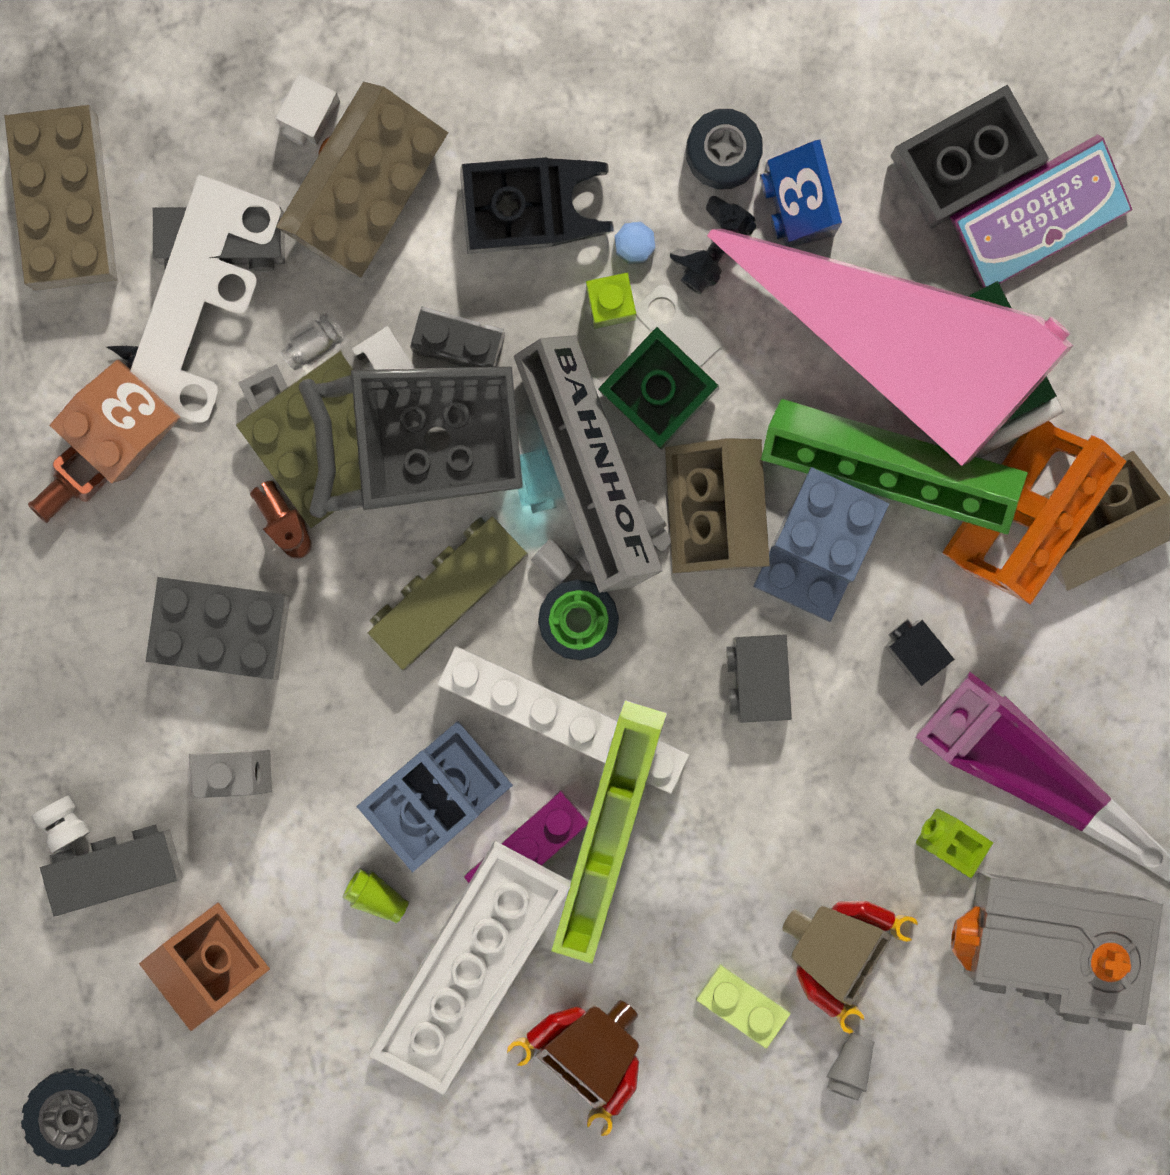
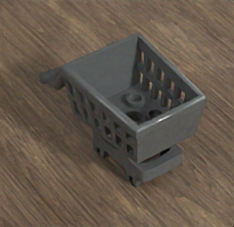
M512 367L351 370V375L327 383L316 384L312 379H306L299 384L300 393L315 428L318 475L310 506V513L314 517L322 518L330 511H347L363 507V510H371L523 488ZM353 393L361 489L330 497L336 467L332 422L322 398H338ZM435 427L445 429L450 436L448 447L440 452L431 451L425 444L427 432Z

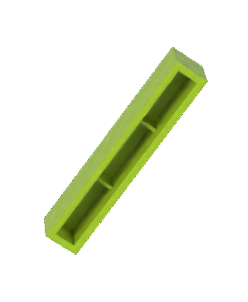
M629 701L624 702L562 911L552 952L593 963L667 715L665 712Z

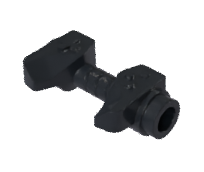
M717 196L709 197L706 210L722 229L747 236L753 233L756 228V219L752 214L735 203L729 204ZM713 242L706 251L676 248L670 253V258L677 266L685 270L680 281L689 289L701 295L705 289H708L709 286H714L719 281L722 270L718 266V262L725 252Z

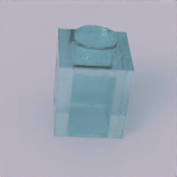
M547 448L520 454L523 488L517 490L521 507L530 506L532 513L557 508L555 499L563 498V493Z

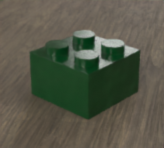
M656 327L607 378L598 390L647 438L662 450L719 390V385Z

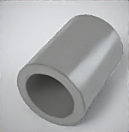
M549 539L531 559L557 585H560L579 565L552 539Z

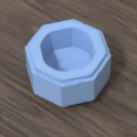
M642 222L625 223L615 235L616 255L628 264L645 263L655 251L654 232Z

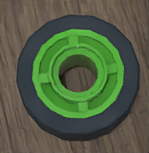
M577 579L561 583L547 594L540 606L538 619L541 636L549 648L563 658L579 661L594 658L609 648L617 634L619 623L616 603L609 593H599L598 587L594 582ZM576 608L586 610L591 617L589 628L580 633L570 630L566 623L568 613Z

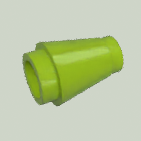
M361 868L353 875L343 894V898L350 902L351 908L390 920L396 924L403 917L409 905V901L402 898L398 892L372 870L366 872Z

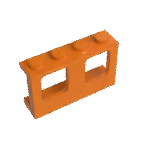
M1050 421L1043 423L1020 436L1002 465L1028 472L1013 521L1029 528L1003 568L999 569L984 561L986 553L1000 532L964 521L942 553L966 573L1031 605L1126 463V460L1098 437L1091 435L1086 440L1055 427ZM1061 451L1075 457L1076 459L1049 499L1031 491L1033 483L1054 453Z

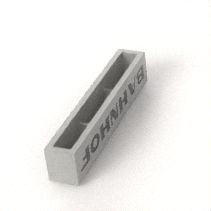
M576 335L538 339L513 357L599 593L635 587L663 570Z

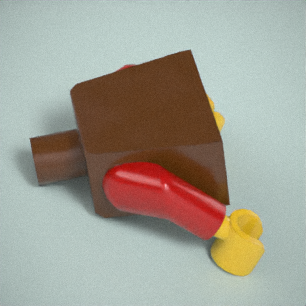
M618 1000L608 1014L595 1005L587 1011L579 1007H572L549 1014L527 1032V1038L520 1037L515 1039L507 1047V1053L515 1046L525 1048L527 1056L517 1064L518 1066H524L534 1056L535 1049H538L539 1051L535 1056L594 1107L589 1111L587 1127H590L595 1118H604L607 1123L601 1130V1136H607L612 1130L613 1115H619L637 1089L639 1060L635 1054L639 1048V1043L626 1031L637 1019L638 1014L629 1004Z

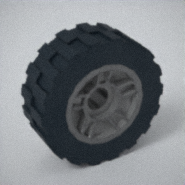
M66 1068L61 1072L57 1071L50 1074L38 1083L27 1096L29 1099L23 1105L22 1113L24 1115L23 1120H21V1127L25 1131L26 1136L24 1138L27 1144L32 1146L33 1152L38 1157L41 1156L46 1159L45 1162L52 1165L54 1163L60 1164L61 1167H70L76 1164L77 1166L84 1165L88 1161H93L116 1137L118 1132L117 1125L121 1122V1114H119L118 1109L120 1106L119 1099L115 1097L112 1086L110 1084L107 1085L103 1081L104 1078L99 1074L94 1075L89 1072L90 1070L83 1068L80 1070ZM67 1110H74L78 1114L79 1119L77 1123L65 1124L64 1120L66 1119Z

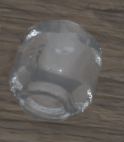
M310 311L285 329L282 335L285 348L281 350V353L286 363L293 370L297 371L301 368L308 373L338 351L343 354V341L346 340V336L339 323L329 313L322 315L318 312Z

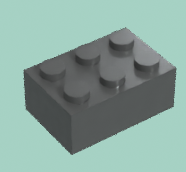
M1008 84L897 145L890 155L931 229L949 220L951 215L1040 167L1049 160L1046 151Z
M157 577L145 662L279 680L290 596Z

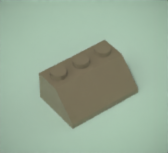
M725 438L665 447L673 573L737 570L770 566L763 460H761L762 439Z
M1134 451L1122 456L1126 463L1053 570L1067 591L1170 541V496ZM1054 490L1043 496L1049 499Z

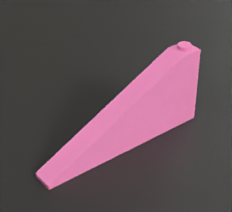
M712 229L707 235L961 466L969 463L1074 346L1066 339L1070 332L1053 317H1049L1045 321L1041 316L725 229Z

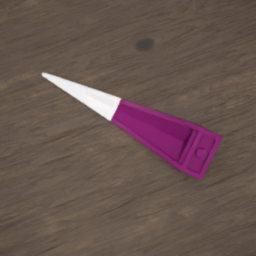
M971 672L966 675L918 730L915 738L948 764L1049 813L1170 882V854L1005 695L1003 697Z

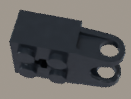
M543 157L462 164L460 167L467 254L553 247L614 232L613 221L585 218L575 210L572 204L574 186L593 177L607 175L609 171L608 163ZM502 196H510V203H517L518 209H514L510 216H504L503 211H498L496 205L501 202Z

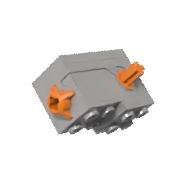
M978 872L973 908L954 922L951 935V950L963 965V973L974 980L973 985L980 986V990L1005 994L1006 986L1016 988L1017 992L1023 993L1022 996L1045 1000V1003L1056 1010L1055 1014L1062 1016L1065 1021L1089 1024L1090 1017L1098 1018L1099 1022L1106 1023V1027L1132 1031L1133 1024L1146 1025L1163 904L1146 897Z

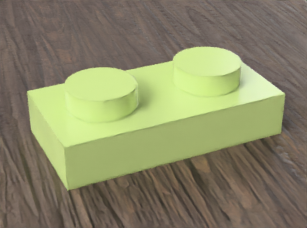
M721 964L718 965L696 997L699 1003L766 1049L791 1014L788 1010Z

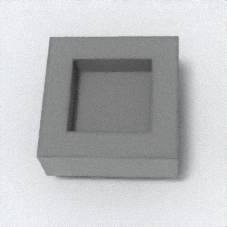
M277 364L238 382L252 412L288 387Z

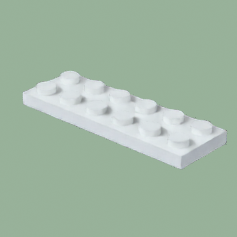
M494 841L371 1046L369 1056L444 1095L569 891L570 881Z

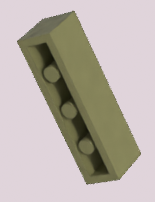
M493 516L487 521L482 517L474 521L462 533L467 538L463 544L456 550L451 546L443 550L431 562L436 567L432 573L424 580L420 575H417L400 591L405 597L393 609L389 604H386L369 620L374 627L367 633L402 670H406L528 556V553Z

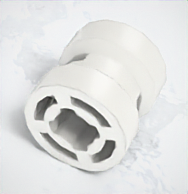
M70 795L57 800L31 816L37 827L44 829L48 836L46 843L52 853L63 849L90 833L85 822L78 820L74 813L76 806ZM62 819L65 820L64 822L55 826V823L59 822Z

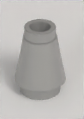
M851 1033L826 1076L829 1078L827 1089L859 1101L862 1091H867L873 1054L872 1049L875 1042Z

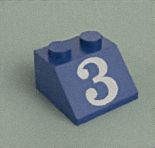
M821 140L809 142L767 160L765 165L766 173L760 174V181L765 198H773L776 214L770 215L776 240L783 238L785 246L795 247L834 237L842 224Z

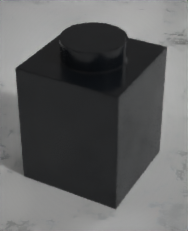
M906 619L888 634L893 641L886 645L885 648L916 686H923L955 660L923 620H917L912 624L909 619Z

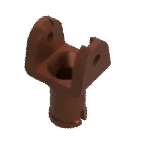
M72 446L53 462L55 472L53 477L55 480L33 501L28 503L30 509L46 524L72 497L87 502L108 481L98 472L81 487L65 471L80 456Z
M270 480L261 484L266 492V496L260 491L258 486L251 491L250 496L254 499L267 521V525L263 530L288 557L293 559L305 557L311 550L312 542L303 517L296 509L289 510L274 481Z

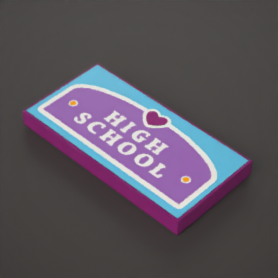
M1097 134L951 215L950 219L977 281L983 289L996 281L999 284L1003 283L1133 209L1106 142L1102 136Z

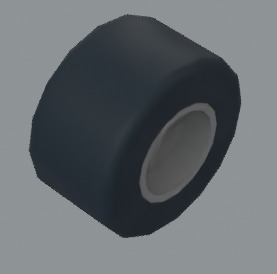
M715 109L702 115L692 126L686 144V160L692 174L702 184L715 189H733L746 183L756 172L763 154V139L757 124L745 113L734 109Z

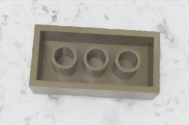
M363 81L276 228L341 271L362 278L449 132L386 87Z
M90 105L4 115L24 284L33 291L118 281L97 113Z

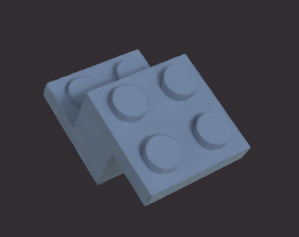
M811 467L792 508L788 510L770 548V566L761 568L753 587L825 621L831 622L848 584L854 582L890 503Z
M457 721L356 807L413 873L509 790L513 784L463 725Z

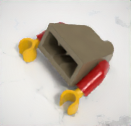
M839 901L831 909L821 906L813 919L794 909L786 918L782 930L799 941L792 952L791 958L798 964L796 975L807 999L830 1017H836L844 1032L848 1034L853 1033V1029L844 1023L845 1018L849 1014H856L860 1019L864 1020V1015L860 1009L853 1004L854 1000L891 938L895 937L906 942L912 940L900 933V926L905 921L918 925L915 918L902 914L895 916L893 911L869 901Z

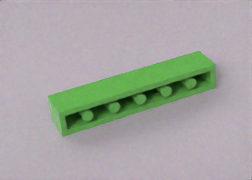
M781 399L770 421L761 457L763 461L808 474L809 469L812 467L862 491L1007 535L1009 534L1028 472L978 457H974L969 463L961 466L938 445L785 399Z

